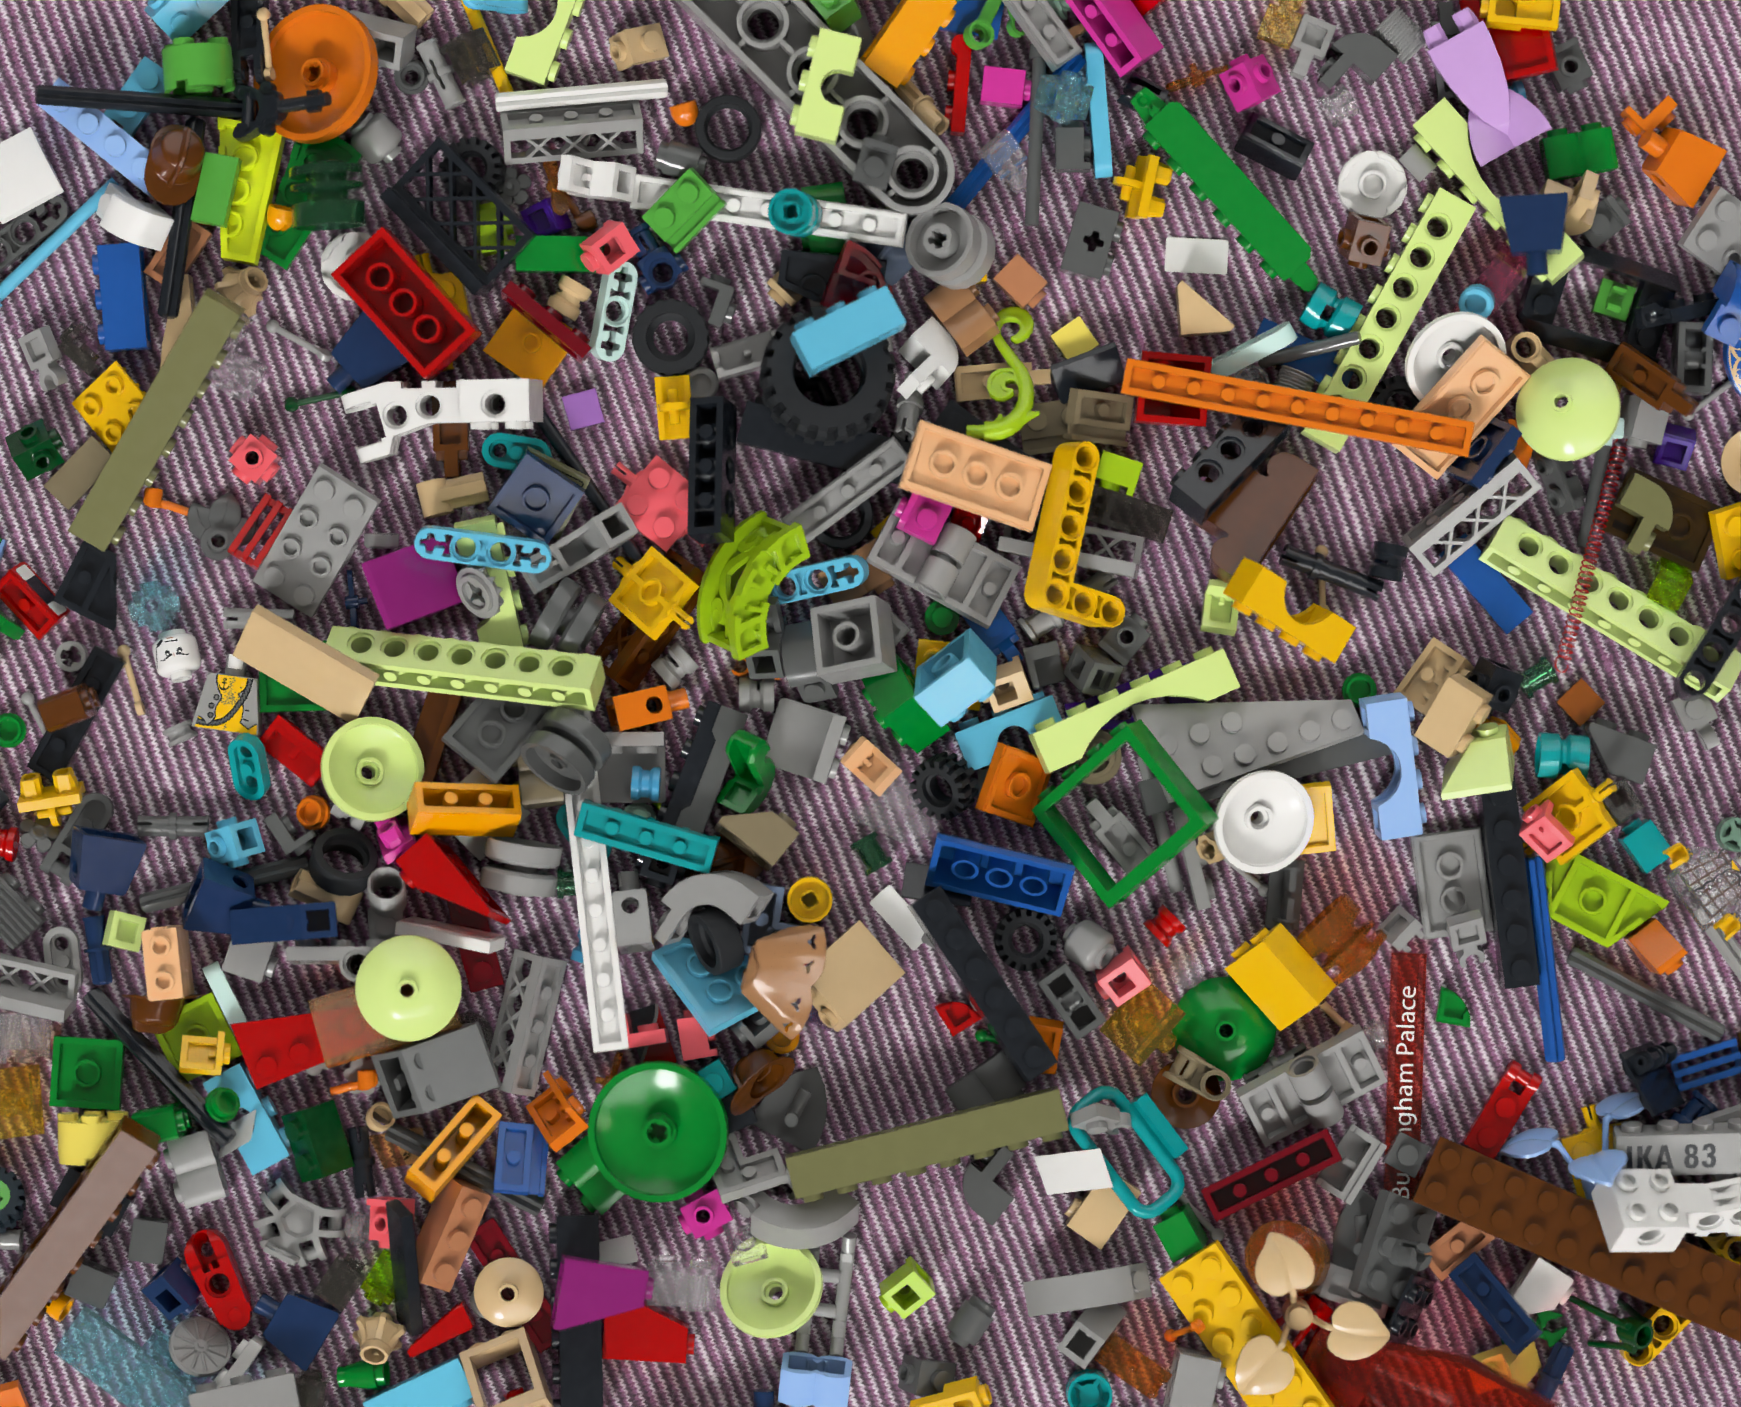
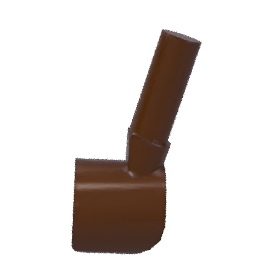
M561 191L558 194L571 211L581 232L586 233L598 228L591 209L581 213L579 207L567 192Z

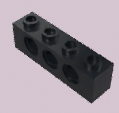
M724 396L690 398L687 535L700 544L734 542L737 406Z
M1236 415L1238 418L1231 425L1225 423L1218 430L1214 437L1215 441L1209 448L1204 445L1198 450L1192 459L1193 464L1187 470L1181 468L1174 475L1170 482L1172 490L1169 501L1198 524L1202 525L1289 436L1292 425ZM1244 432H1252L1256 434L1257 437H1250L1246 435ZM1228 454L1233 456L1235 459L1229 460L1223 457L1222 455ZM1208 477L1212 479L1213 482H1204L1200 478Z

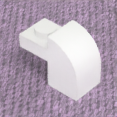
M561 155L557 190L565 191L568 195L583 198L632 202L636 167L617 162L592 161L574 155Z
M110 182L105 193L99 199L96 214L102 219L99 225L108 232L130 243L158 251L162 250L174 223V219L160 206L136 200L121 185Z
M933 316L917 329L898 350L915 370L899 386L897 391L907 400L915 391L922 395L931 385L938 390L957 367L958 349L955 341Z

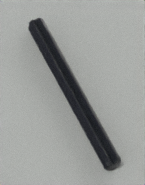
M38 85L35 88V103L38 105L234 119L242 118V101L232 98Z
M190 117L185 121V127L192 128L203 143L206 122L197 117ZM196 192L186 203L173 206L172 218L174 223L169 232L158 306V315L162 318L174 319L179 315L192 225L190 218Z
M95 987L88 991L83 997V1002L220 1146L228 1145L236 1136V1131L227 1122H218L209 1115L205 1099L141 1032L133 1029L132 1022L99 988Z

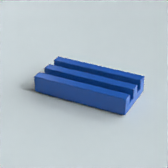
M1733 1037L1678 1054L1677 1058L1670 1062L1669 1065L1679 1092L1740 1074L1741 1053L1738 1050L1736 1038ZM1730 1048L1731 1054L1682 1069L1678 1068L1677 1063ZM1734 1061L1735 1066L1688 1081H1682L1681 1077Z

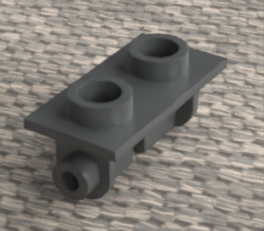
M1533 451L1536 471L1541 475L1547 491L1548 502L1554 509L1556 516L1585 506L1583 499L1586 498L1578 476L1567 479L1564 473L1574 469L1572 461L1552 460Z
M1294 860L1288 866L1269 873L1265 927L1274 928L1281 922L1287 930H1299L1305 860Z

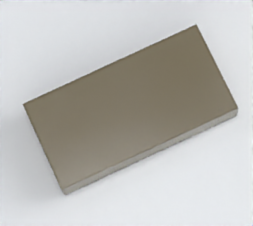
M91 436L43 486L62 505L71 510L92 489L111 453L94 436Z

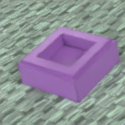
M596 388L562 397L571 431L605 422Z

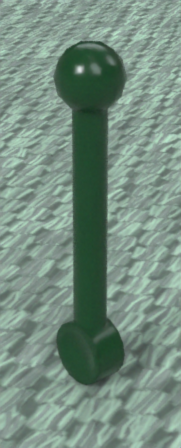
M350 385L341 394L335 391L302 399L288 397L284 401V406L287 411L294 412L299 406L340 398L342 395L356 391V389Z

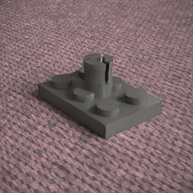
M476 698L445 733L441 741L493 784H497L521 756V746L531 733L538 730V723L547 710L554 706Z
M1380 1189L1348 1289L1396 1309L1411 1275L1417 1276L1418 1271L1425 1270L1431 1262L1432 1256L1424 1255V1253L1431 1252L1427 1242L1437 1212L1396 1193Z

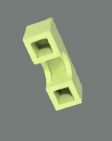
M820 28L819 36H811L807 56L813 57L810 71L803 69L798 90L804 91L801 105L794 104L789 123L795 126V135L836 145L844 115V107L828 102L822 95L821 87L823 82L831 75L843 74L851 77L854 76L862 38Z

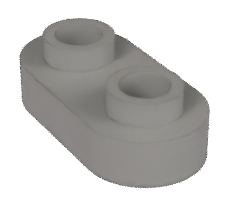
M58 926L52 928L43 939L44 962L79 971V990L84 980L79 937L70 927ZM59 937H65L68 940V947L65 950L57 947ZM53 977L49 980L56 991L67 993L68 985L63 984L60 978Z

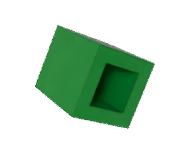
M1174 1203L1159 1215L1160 1217L1153 1225L1173 1263L1204 1248L1208 1241V1237L1189 1203L1181 1207Z

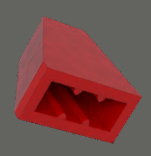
M646 1301L644 1302V1307L604 1318L602 1359L686 1364L687 1355H694L695 1334L689 1333V1324Z

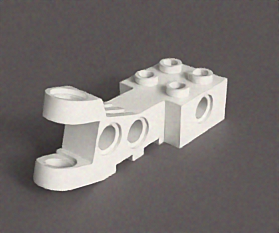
M537 379L456 380V387L443 388V381H422V388H409V382L389 381L341 396L345 414L377 406L386 437L381 438L382 441L355 447L360 464L397 455L402 436L434 424L470 423V429L499 430V423H505V429H533V422H543V380ZM435 396L439 400L440 408L432 416L426 410V402L430 397ZM501 397L505 400V408L502 412L498 409V401ZM402 406L407 412V418L399 426L393 420V413L397 407Z
M1621 1169L1617 1173L1611 1187L1597 1183L1591 1192L1610 1252H1674L1686 1233H1694L1695 1237H1707L1709 1233H1725L1726 1237L1741 1236V1177L1711 1183H1675L1670 1169Z

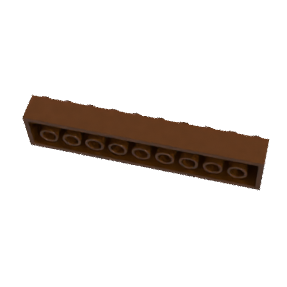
M1439 1135L1437 1136L1411 1197L1412 1201L1741 1342V1265L1681 1240L1674 1252H1610L1594 1202Z

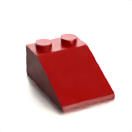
M426 833L396 860V863L402 869L399 875L410 888L414 889L416 887L423 894L429 892L505 925L512 921L488 891L479 885L478 879L448 843Z

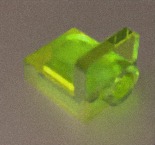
M1660 558L1654 568L1655 579L1647 592V598L1673 611H1678L1693 584L1692 572Z
M384 1248L360 1286L361 1289L366 1291L364 1297L378 1306H382L383 1303L390 1306L395 1299L391 1253L386 1248Z

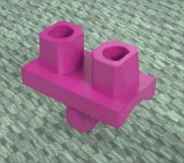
M396 816L388 820L374 822L378 828L376 837L384 860L388 865L393 862L396 866L400 867L396 860L416 843L415 835L409 832L407 817L405 816L399 820Z

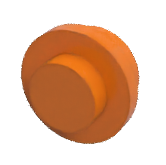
M309 795L298 804L296 816L304 828L319 830L328 823L331 810L328 802L323 797Z

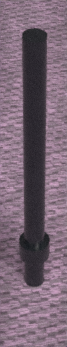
M543 409V422L536 423L565 465L589 476ZM590 479L585 494L600 514L611 508V506L594 481ZM632 537L618 548L622 547L634 564L644 554L633 540L634 537Z

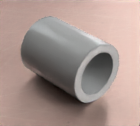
M1416 143L1398 160L1419 183L1437 167L1432 159Z

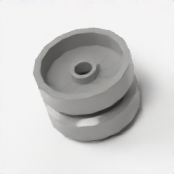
M949 202L941 203L931 211L917 215L911 222L906 234L905 251L909 263L918 273L952 290L967 289L978 283L989 272L995 258L996 242L989 226L980 218Z
M487 836L484 855L491 860L505 864H489L484 866L481 870L479 885L516 896L555 897L558 878L551 873L537 870V868L553 869L559 866L563 847L522 838Z

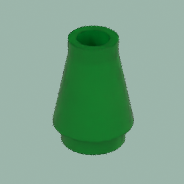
M361 1360L346 1366H338L337 1368L339 1387L381 1390L382 1387L389 1386L391 1372L388 1360L380 1365L369 1364Z

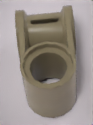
M1179 1045L1177 1057L1169 1071H1164L1162 1076L1189 1091L1191 1089L1209 1100L1220 1101L1226 1098L1231 1090L1229 1076L1222 1070L1207 1063L1206 1059ZM1189 1060V1063L1185 1068L1183 1074L1180 1075V1072L1184 1067L1186 1061ZM1212 1075H1219L1225 1081L1224 1090L1218 1095L1209 1094L1205 1088L1206 1080Z

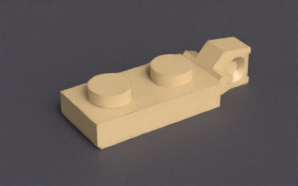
M1007 362L956 367L954 371L956 403L991 400L992 398H990L987 391V380L991 373L997 369L1010 368ZM1032 362L1023 363L1033 381V387L1051 384L1050 369L1032 370ZM1007 385V388H1013V397H1018L1017 385Z

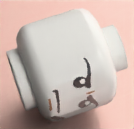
M172 629L162 632L158 635V640L152 645L157 673L162 677L171 678L173 683L192 679V673L201 666L197 640L195 636L186 633L185 629Z

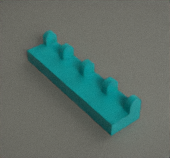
M585 799L582 802L573 835L702 873H710L720 842V837L713 835L712 837L691 831L687 827L681 828L657 821L652 817L646 818L625 812L617 807L611 808L597 804L589 799Z

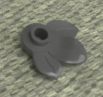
M231 493L218 497L210 509L200 504L192 503L187 515L189 531L200 539V547L203 554L215 561H221L231 556L228 553V548L248 520V518H241L239 502ZM257 522L241 546L247 545L256 532ZM215 537H220L224 540L225 544L222 547H215L211 541Z

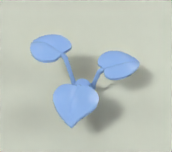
M1639 1092L1614 1094L1597 1104L1595 1108L1596 1114L1604 1116L1602 1119V1151L1573 1160L1562 1143L1556 1140L1559 1137L1557 1130L1552 1128H1533L1509 1139L1501 1147L1498 1156L1504 1155L1520 1159L1533 1158L1546 1153L1551 1147L1556 1148L1567 1162L1569 1173L1574 1175L1575 1179H1581L1586 1199L1593 1200L1591 1192L1596 1184L1611 1187L1617 1173L1627 1162L1626 1152L1609 1149V1123L1613 1119L1623 1120L1630 1118L1645 1109L1640 1102Z

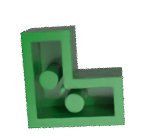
M896 654L897 672L861 679L865 686L861 691L867 701L873 707L875 706L876 710L873 712V715L877 722L884 729L890 727L893 736L901 746L908 744L918 754L951 729L948 723L940 727L914 699L915 676L911 668Z

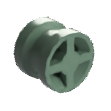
M1728 817L1720 821L1716 826L1715 839L1724 850L1741 852V818Z

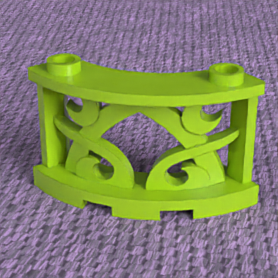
M759 510L734 528V542L719 544L706 567L698 593L697 628L700 642L704 644L710 642L731 652L733 659L738 661L769 648L766 633L767 614L770 603L767 602L774 585L778 586L789 571L803 560L811 557L801 524L794 522L787 525L768 517L765 511Z

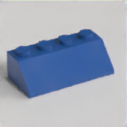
M937 832L925 885L931 887L941 886L944 890L1061 917L1075 871V865Z

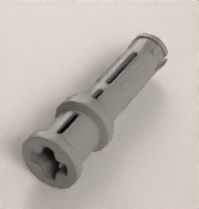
M1097 571L1079 585L1105 592L1116 586L1118 581L1114 574ZM1036 611L1026 619L1021 617L1017 622L1027 638L1035 646L1039 643V638L1055 627L1057 629L1062 628L1065 619Z

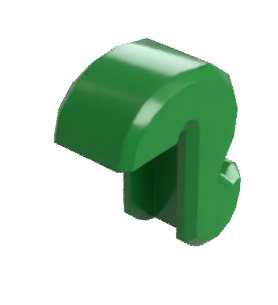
M740 729L730 736L725 748L735 771V776L726 783L717 797V802L739 814H748L754 812L761 805L772 787L775 777V764L771 758L766 756L768 751H770L768 741L744 729Z

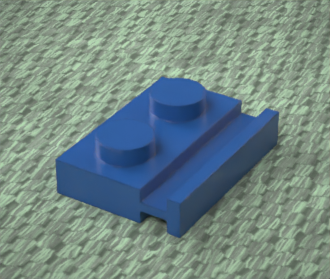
M499 1122L493 1193L544 1196L548 1143L539 1128L534 1126V1124Z

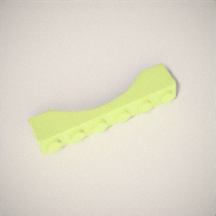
M1444 97L1413 124V128L1417 133L1413 139L1425 153L1432 150L1439 157L1440 160L1436 165L1449 179L1455 175L1463 184L1459 189L1460 192L1472 205L1477 201L1486 210L1482 216L1495 231L1501 227L1507 234L1500 200L1492 194L1484 183L1473 161L1468 123ZM1565 233L1562 254L1547 255L1548 274L1536 277L1541 283L1547 279L1554 285L1585 258L1584 253Z
M1212 646L1206 647L1193 653L1192 655L1195 660L1182 666L1180 660L1161 668L1163 673L1161 676L1151 680L1148 674L1129 682L1132 689L1121 694L1118 693L1116 688L1098 696L1097 698L1100 703L1087 708L1086 704L1082 703L1066 710L1068 717L1055 723L1054 718L1051 717L1035 724L1036 732L1028 736L1045 774L1082 759L1089 743L1101 727L1117 713L1135 703L1159 697H1181L1207 702L1239 688L1240 684L1224 648L1214 651Z

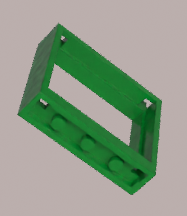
M1141 719L1131 724H1127L1124 721L1116 726L1109 733L1112 737L1110 741L1105 745L1100 742L1085 754L1088 760L1081 766L1077 763L1065 771L1061 776L1064 781L1057 788L1053 784L1045 789L1037 797L1041 802L1031 810L1109 909L1127 899L1219 819ZM1128 742L1190 820L1116 884L1055 805Z

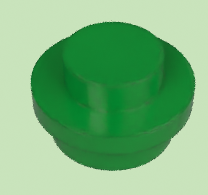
M937 601L927 608L925 623L931 632L938 635H946L953 632L958 626L960 617L957 612Z
M1354 673L1344 680L1341 692L1344 699H1351L1354 707L1360 708L1359 698L1376 696L1377 687L1369 675Z
M14 713L1 714L0 746L12 748L20 745L27 734L24 720Z
M219 1087L208 1093L205 1105L207 1112L214 1120L224 1123L232 1120L237 1115L240 1108V1100L233 1090Z

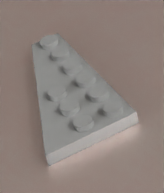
M1351 699L1134 704L1130 706L1134 720L1138 721L1141 719L1199 793L1237 780L1247 774L1265 770L1358 737L1364 733L1363 726ZM1161 784L1168 804L1175 802V800L1171 797V795Z

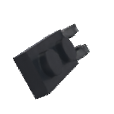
M231 0V46L236 85H248L250 69L247 60L252 59L256 82L260 85L266 81L263 73L265 53L261 21L257 18L256 14L258 9L262 7L269 10V0Z

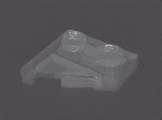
M902 773L880 797L874 794L849 813L852 819L915 850L936 836L937 832H941L944 829L934 815L932 817L926 815L928 810L926 807L920 810L917 805L921 801L919 798L913 799L912 794L916 791L910 789V783Z

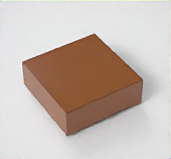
M1579 678L1555 701L1578 727H1581L1605 704L1582 678Z

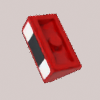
M21 562L12 567L0 580V599L39 641L70 613L68 608L53 601L56 594L26 562Z

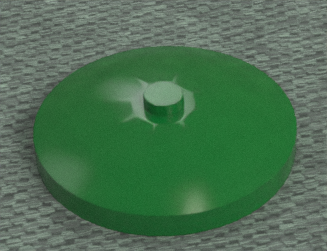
M668 1061L639 1063L614 1076L596 1097L588 1121V1143L593 1160L599 1171L616 1189L641 1201L671 1202L695 1193L716 1173L724 1159L728 1146V1118L718 1093L705 1078L694 1070Z

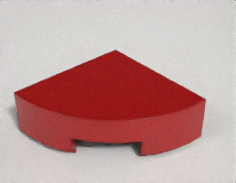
M948 1001L934 1006L952 1036L957 1035L982 1019L973 1007L962 1002Z

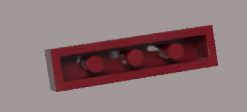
M1324 1128L1202 1188L1201 1192L1217 1222L1341 1161L1342 1157L1328 1129Z

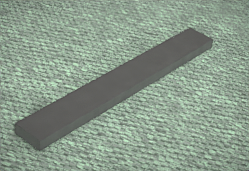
M1363 733V735L1265 770L1279 771L1296 779L1391 755L1392 753L1385 743L1370 739ZM1156 777L1137 782L1145 816L1180 808L1176 802L1168 804L1161 784ZM1237 780L1200 792L1205 801L1220 798Z

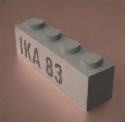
M1731 1118L1728 1122L1714 1123L1711 1119H1695L1692 1123L1678 1124L1675 1120H1660L1657 1124L1643 1125L1640 1121H1625L1621 1125L1613 1126V1149L1622 1150L1627 1154L1628 1159L1622 1169H1670L1672 1175L1741 1173V1118Z

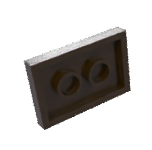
M1631 466L1628 467L1611 505L1612 510L1608 511L1610 516H1606V519L1609 521L1603 523L1607 527L1600 530L1626 542L1638 518L1614 504L1630 475L1638 473L1659 485L1667 493L1673 508V519L1669 531L1662 532L1654 527L1652 532L1657 535L1647 552L1689 571L1698 573L1713 539L1708 512L1722 507Z

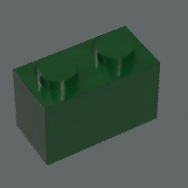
M334 1099L281 1116L285 1127V1134L290 1142L295 1158V1166L300 1174L302 1183L321 1179L355 1166Z

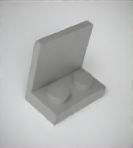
M603 732L610 742L612 752L604 766L598 770L601 803L665 802L666 733ZM633 766H641L643 770L661 767L659 802L651 801L646 797H641L639 800H631Z

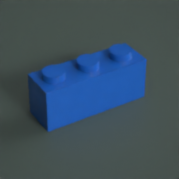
M133 243L97 245V254L92 255V268L94 275H99L100 289H95L97 310H102L103 324H98L99 344L105 345V350L110 353L152 349L146 273L143 272L145 270L144 247Z

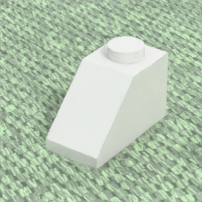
M1533 1254L1509 1291L1528 1314L1554 1310L1558 1304L1564 1305L1574 1290L1571 1286L1574 1280L1537 1254Z

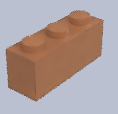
M453 1177L438 1194L431 1205L416 1240L420 1283L450 1293L491 1195L481 1188L456 1177Z

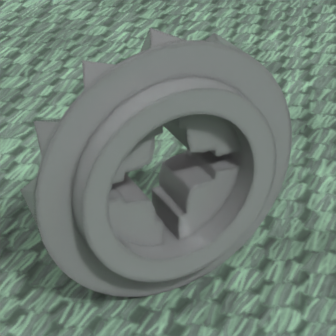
M471 565L462 569L457 575L456 587L459 597L466 608L474 615L485 619L491 618L500 612V606L504 603L503 598L499 595L502 588L496 586L494 582L495 577H490L485 567L479 569L477 566ZM481 588L483 593L479 596L478 593L480 592L479 589Z

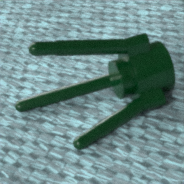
M1573 1295L1569 1297L1570 1302L1617 1325L1616 1334L1622 1342L1588 1340V1346L1625 1350L1635 1354L1637 1349H1645L1651 1343L1654 1334L1652 1320L1642 1316L1623 1299H1618L1617 1303L1630 1317L1620 1319Z

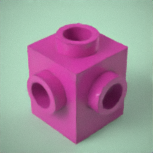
M1244 54L1230 61L1231 69L1219 75L1225 92L1230 97L1237 113L1257 106L1282 92L1264 54L1251 59L1248 54Z
M716 1186L706 1192H703L702 1188H700L695 1193L684 1197L683 1199L686 1203L680 1205L679 1208L682 1214L677 1216L686 1235L693 1233L695 1239L704 1236L706 1241L724 1232L722 1225L732 1221L734 1218L728 1204H722ZM699 1210H706L710 1216L703 1219L699 1217L697 1212Z

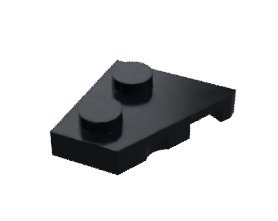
M83 540L53 601L114 631L117 627V554L108 549L103 552Z

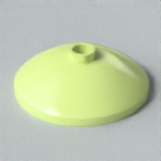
M1569 357L1553 360L1534 371L1522 386L1516 402V422L1519 431L1523 433L1522 437L1540 455L1557 461L1582 459L1602 448L1616 430L1621 413L1620 395L1612 378L1597 364L1581 358ZM1561 398H1568L1566 406L1562 408L1557 407V403Z
M380 717L358 718L340 727L328 740L321 757V778L328 796L343 812L363 821H384L394 818L407 810V802L415 782L422 781L425 772L423 755L412 735L399 724ZM363 768H368L371 771V779L363 777Z
M416 935L392 937L374 947L361 963L355 983L357 1004L368 1024L382 1035L399 1041L422 1040L442 1030L456 1013L462 993L460 972L451 955L433 940ZM406 983L411 984L414 988L413 995L408 997L401 993V986Z
M759 1239L741 1248L731 1258L725 1267L720 1282V1300L727 1317L742 1332L758 1338L782 1337L799 1329L816 1311L823 1292L821 1268L816 1258L808 1249L781 1248ZM781 1291L782 1296L777 1300H773V1295Z

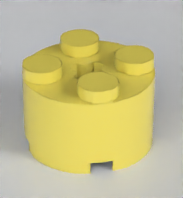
M85 1109L84 1115L78 1116V1112L57 1113L59 1163L72 1166H86V1163H90L124 1115L128 1116V1111L107 1112V1116H105L104 1109Z

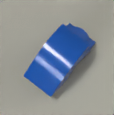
M1729 260L1712 289L1718 297V301L1701 330L1704 334L1734 348L1741 337V265Z

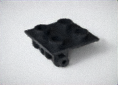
M1651 1041L1618 1054L1622 1060L1625 1074L1632 1079L1639 1092L1641 1104L1649 1111L1652 1117L1685 1104L1665 1066L1674 1061L1678 1055L1677 1047L1672 1042L1666 1041L1654 1046Z
M1419 1274L1417 1276L1411 1275L1396 1309L1391 1308L1395 1310L1394 1313L1387 1310L1385 1318H1382L1383 1324L1390 1332L1388 1341L1406 1345L1408 1340L1410 1341L1414 1338L1419 1328L1417 1320L1423 1308L1426 1309L1433 1299L1434 1290L1432 1288L1435 1284L1434 1281L1422 1278Z

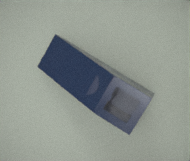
M335 901L229 910L232 945L338 937Z

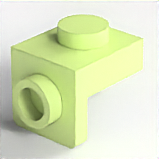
M1219 578L1216 580L1210 579L1204 592L1200 631L1235 636L1239 611L1231 607L1234 600L1223 594L1227 583Z

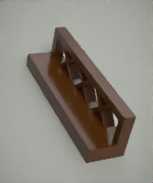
M669 549L665 557L673 564L676 561L681 564L680 570L700 586L704 572L672 549ZM699 588L683 607V610L689 615L697 605ZM623 614L593 656H601L603 664L610 652L618 649V656L611 666L607 667L603 664L604 673L630 692H634L651 669V663L662 654L681 626L674 620L655 641L639 627L633 635L627 636V629L632 621Z
M435 692L427 693L413 735L424 759L425 772L421 782H436L447 749V745L441 739L456 722L464 696Z

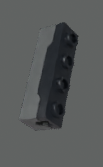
M708 700L706 707L699 705L693 721V725L698 726L694 740L687 737L680 755L681 758L686 759L681 772L675 770L667 790L672 791L673 794L669 805L661 804L656 817L657 821L681 828L687 827L691 831L704 833L730 765V760L725 751L727 741L735 731L744 728L748 718L747 714L723 705L720 706L718 703Z

